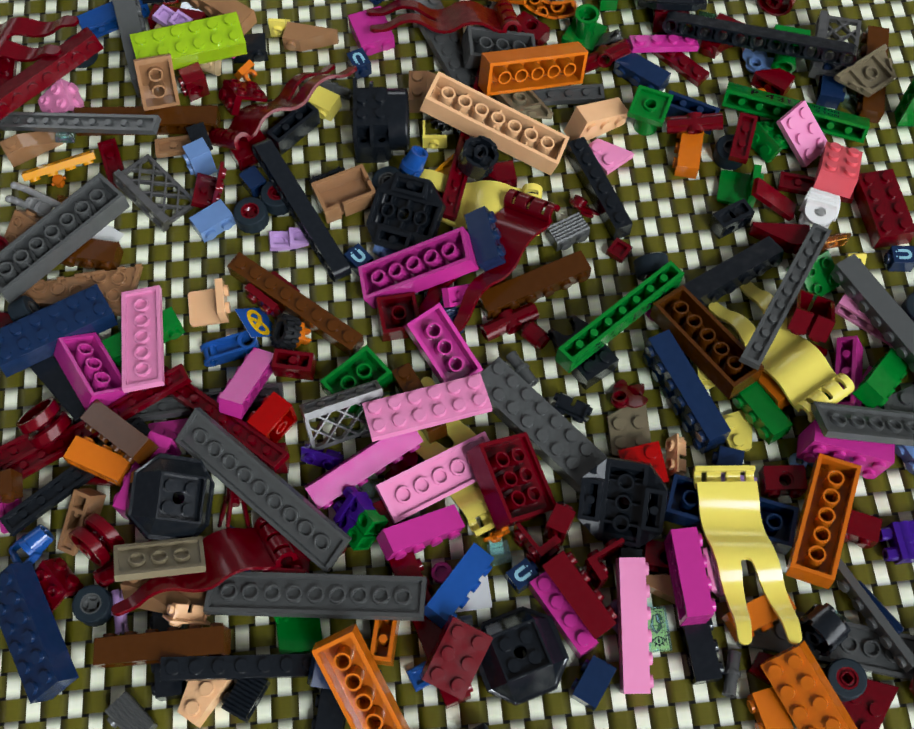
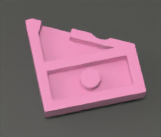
M598 138L588 144L606 176L631 160L634 156L633 152Z

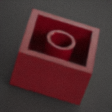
M415 292L376 297L375 307L382 342L410 338L403 326L419 316Z

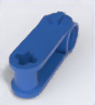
M247 330L203 343L200 346V350L204 354V366L214 367L245 358L246 354H249L254 347L260 349V343L257 337L251 338ZM252 341L251 344L245 345L247 342Z

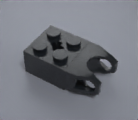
M572 314L569 322L574 331L573 334L563 335L553 328L548 330V336L553 343L555 352L557 353L560 346L585 328L588 323ZM605 344L571 371V374L587 390L616 370L619 359Z

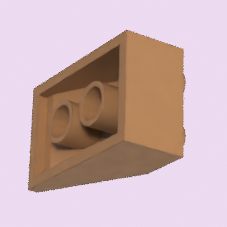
M171 54L133 59L138 91L144 111L180 105Z
M409 71V113H424L420 111V108L437 75L436 73Z

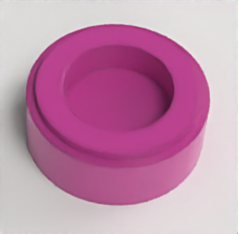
M445 562L436 563L431 570L433 580L442 585L452 572V568Z

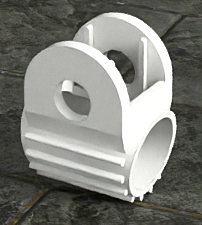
M810 187L798 210L801 211L798 224L809 225L808 222L811 224L816 223L828 229L831 222H835L838 217L841 204L840 196Z

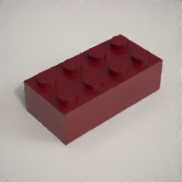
M893 169L859 174L858 182L854 188V198L872 248L908 244L914 237V223Z
M563 550L542 567L596 640L617 624L616 618L618 615L611 605L607 607L602 600L605 597L598 587L593 589L589 581L592 579L584 569L580 571L576 566L578 560L573 553H567L566 550Z

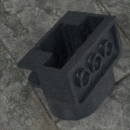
M353 78V142L356 163H384L391 160L392 151L409 150V95L406 88L387 89L385 87H374L373 81H369V87L358 88L357 78Z

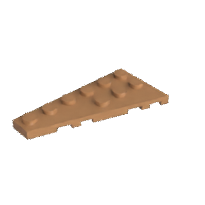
M140 263L135 264L134 267L125 268L122 266L110 271L103 269L79 273L67 278L61 276L49 281L42 279L21 296H29L39 306L47 307L97 284L114 315L121 316V292L138 288L143 265Z

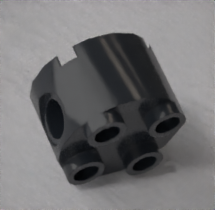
M485 136L470 137L465 141L459 154L458 169L466 176L476 181H482L483 178L488 177L492 173L498 161L499 152L497 151L496 144Z
M828 603L824 605L814 604L799 618L802 641L805 640L812 651L816 649L821 651L819 653L821 656L831 654L848 637V633L851 631L849 625L835 614V609Z

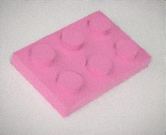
M800 101L776 123L800 166L807 167L822 154L828 141L806 101Z

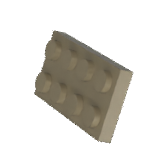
M202 536L113 545L115 582L206 572Z

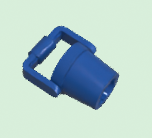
M412 146L407 155L402 159L398 170L404 174L420 177L424 170L428 152L420 146Z
M39 524L30 532L21 536L9 548L13 564L31 562L33 565L55 539L54 535L45 526ZM20 548L30 556L24 562H22L17 553Z

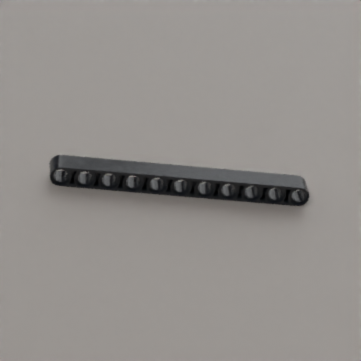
M677 11L668 12L662 24L663 31L668 34L846 67L853 66L858 56V47L853 43Z

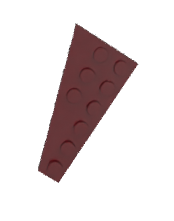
M758 652L748 672L772 686L760 665L774 655ZM867 679V687L861 696L842 703L858 729H879L899 687Z

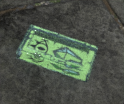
M665 606L650 608L651 619L648 620V629H651L652 642L649 643V651L652 653L672 651Z

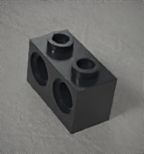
M743 198L713 213L709 227L717 238L721 239L749 225L755 211Z

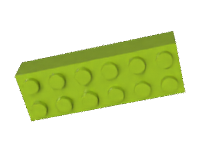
M237 12L129 34L136 59L171 54L174 70L187 67L196 62L204 64L247 54L246 41Z

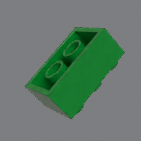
M366 345L320 380L322 390L328 396L373 380H377L382 389H385L393 382L392 371ZM353 405L348 412L353 414L360 406Z

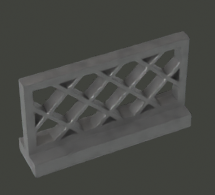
M821 10L816 22L814 36L827 39V37L833 35L837 41L843 42L850 38L858 47L862 21L830 16L828 11ZM829 22L836 23L838 27L833 29ZM846 26H856V30L851 32ZM841 29L847 34L842 38L836 33ZM811 60L808 77L816 78V75L835 77L844 66L830 64L833 68L832 70H823L822 66L826 63Z
M149 154L123 171L118 169L113 173L114 184L163 232L169 229L170 224L195 208L191 206L192 196ZM148 161L153 166V169H142V165ZM131 172L139 173L138 179H131L127 175ZM141 173L152 174V180H141ZM154 174L163 175L165 182L154 181ZM140 184L151 185V192L142 191ZM153 185L165 186L164 193L153 192ZM167 187H175L178 193H166ZM152 196L164 197L163 204L154 203ZM166 198H176L177 205L165 204ZM179 199H187L190 204L181 206L179 205ZM165 209H174L176 214L169 217L165 213Z
M377 380L299 405L311 449L318 451L370 433L367 421L361 418L360 415L363 412L362 402H368L377 397L378 399L383 398V389ZM358 405L360 408L355 415L348 412L351 406ZM338 411L341 414L336 421L329 419L332 412ZM345 415L353 418L348 427L340 424ZM314 418L322 419L317 428L311 426L309 420ZM357 420L364 423L361 429H352ZM325 422L333 424L329 433L321 430ZM338 427L345 430L342 436L336 437L333 435ZM318 433L326 436L323 442L315 444L314 440Z

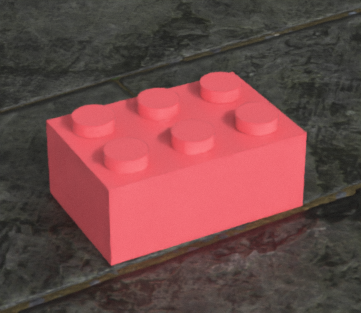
M826 142L819 159L813 188L850 199L858 182L863 152L856 148L841 146L836 142Z

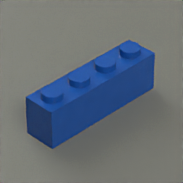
M139 0L143 17H149L150 10L148 4H143V1ZM113 1L77 16L81 29L83 30L88 27L97 38L119 29Z
M474 542L426 604L424 615L441 629L446 624L450 615L457 617L458 614L455 611L458 607L462 609L470 599L467 597L470 591L474 593L480 586L479 578L482 575L486 577L493 568L490 564L494 557Z

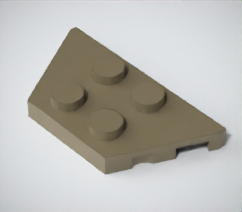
M884 44L858 60L853 66L847 67L836 74L833 79L866 97H870L892 83L897 76L892 67V60L888 58L886 53L888 47Z
M532 90L494 95L501 103L531 118L552 119L553 112Z
M646 404L638 408L627 406L607 416L611 457L618 458V450L651 443Z

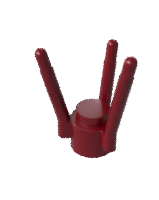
M226 488V496L223 498L217 527L220 528L222 526L226 509V527H229L232 508L239 507L241 503L246 528H251L246 503L229 488Z

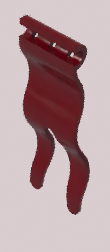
M395 0L384 7L366 10L368 16H385L400 9H411L422 14L406 13L397 16L387 23L371 25L370 31L373 33L387 32L405 23H417L442 34L455 32L468 25L485 26L497 33H507V28L510 25H514L517 32L522 31L514 8L508 0L498 1L494 9L487 8L474 1H459L444 9H431L415 0Z
M70 15L63 16L52 22H42L24 17L11 18L0 25V57L20 62H32L44 56H58L62 52L60 46L47 44L40 48H31L9 41V38L14 35L33 38L52 35L60 28L76 26L79 23V19L77 16Z
M330 64L318 72H304L294 76L287 82L275 100L265 104H252L244 107L239 111L238 116L234 117L228 129L214 128L209 134L211 144L213 146L239 150L238 141H251L259 132L265 119L271 114L301 108L309 101L313 92L321 83L332 78L348 77L357 71V67L354 65L340 73L329 74L336 68L335 64ZM313 77L301 87L297 95L291 100L299 84L305 79Z
M510 189L506 193L503 202L504 208L495 214L497 219L495 225L501 233L500 243L506 251V255H504L506 263L483 272L470 283L463 296L457 316L453 321L459 332L468 323L482 294L491 286L507 278L518 265L529 243L550 226L553 211L559 212L560 210L558 204L515 189ZM458 278L429 288L424 301L418 308L419 315L438 304L442 298V288L449 287Z
M260 516L255 521L254 528L222 529L203 539L206 572L153 578L143 584L130 597L114 604L111 611L114 616L124 615L135 610L154 595L166 591L191 593L208 591L237 573L248 570H273L281 567V560L290 556L292 561L298 559V556L289 540ZM114 567L99 575L101 583L107 584L115 581Z

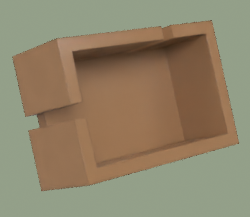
M363 164L311 183L313 196L327 224L341 219L343 214L347 217L370 208L376 194V190L371 180H369Z

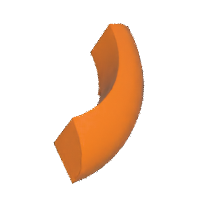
M527 0L524 6L534 14L547 19H567L575 17L578 4L575 0Z

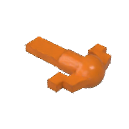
M507 526L498 531H492L489 537L484 538L483 541L499 543L503 536L510 533V530Z

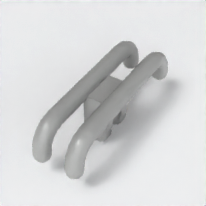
M11 182V188L33 197H28L26 201L10 195L5 197L6 202L18 205L24 209L34 210L40 217H44L51 211L52 207H57L61 203L18 182Z

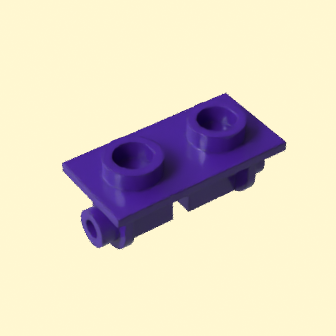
M310 443L301 447L302 462L325 468L326 470H330L343 462L344 455L331 449H327L326 453H323L324 449L318 451L311 449Z

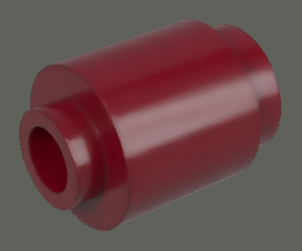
M527 322L521 329V337L534 348L541 350L550 341L548 333L535 322Z

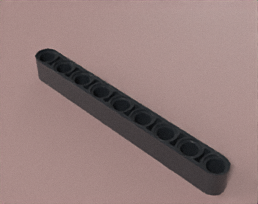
M267 138L253 144L251 147L254 156L331 280L336 282L350 275L352 271L349 263L272 140Z

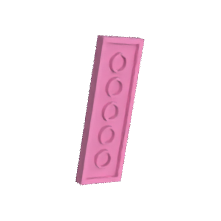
M160 285L121 292L122 390L124 393L164 386L162 289Z
M481 373L362 403L372 442L492 412V405Z
M484 431L376 485L375 488L393 523L395 524L477 482L466 452L480 443L490 441L486 432Z

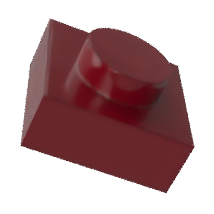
M617 237L607 249L606 255L622 264L633 247Z

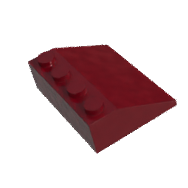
M527 432L480 443L466 452L497 531L507 526H514L516 522L522 523L553 511L556 502Z

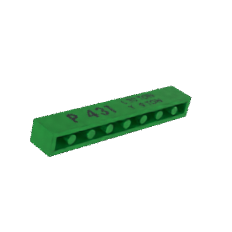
M728 82L722 106L778 121L800 100ZM806 102L823 133L864 143L870 128V119Z
M670 260L560 346L557 350L555 361L568 373L573 371L651 309L654 302L675 290L680 285L685 273Z

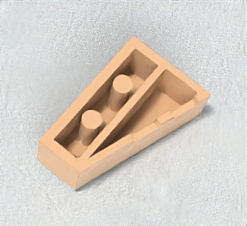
M619 97L576 106L564 129V133L570 137V141L585 137L586 141H589L622 126L626 122L628 109Z
M234 680L188 681L177 712L195 726L201 728L232 686Z

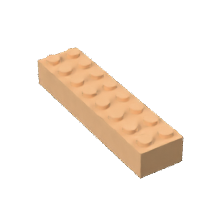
M439 71L420 108V111L472 137L474 136V138L478 136L490 138L496 144L498 150L550 176L558 166L570 138Z

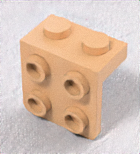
M222 278L214 279V289L188 293L189 322L192 327L229 323L228 313H231L230 302H227V296H230L228 285L224 284Z

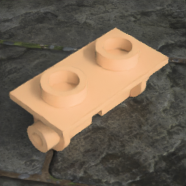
M679 433L666 439L665 466L668 477L674 475V473L685 476L687 473L686 460L680 458V456H686L687 442L684 440V437H679Z
M173 602L167 606V613L169 615H162L169 622V625L175 627H182V624L202 625V627L203 625L210 626L211 624L207 620V616L210 615H205L203 612L204 605L192 604L191 610L188 612L189 604Z

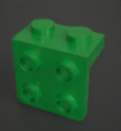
M777 120L761 121L756 124L751 147L766 163H771L782 149L790 148L776 123Z
M754 164L751 174L722 170L716 200L721 203L733 204L745 198L751 208H753L756 202V198L751 195L753 181L758 177L763 180L764 173H761L762 165Z
M821 250L803 284L806 291L814 293L812 298L814 301L817 295L824 296L840 286L830 274L835 264L829 250Z
M274 617L280 654L312 651L316 642L322 640L320 618Z

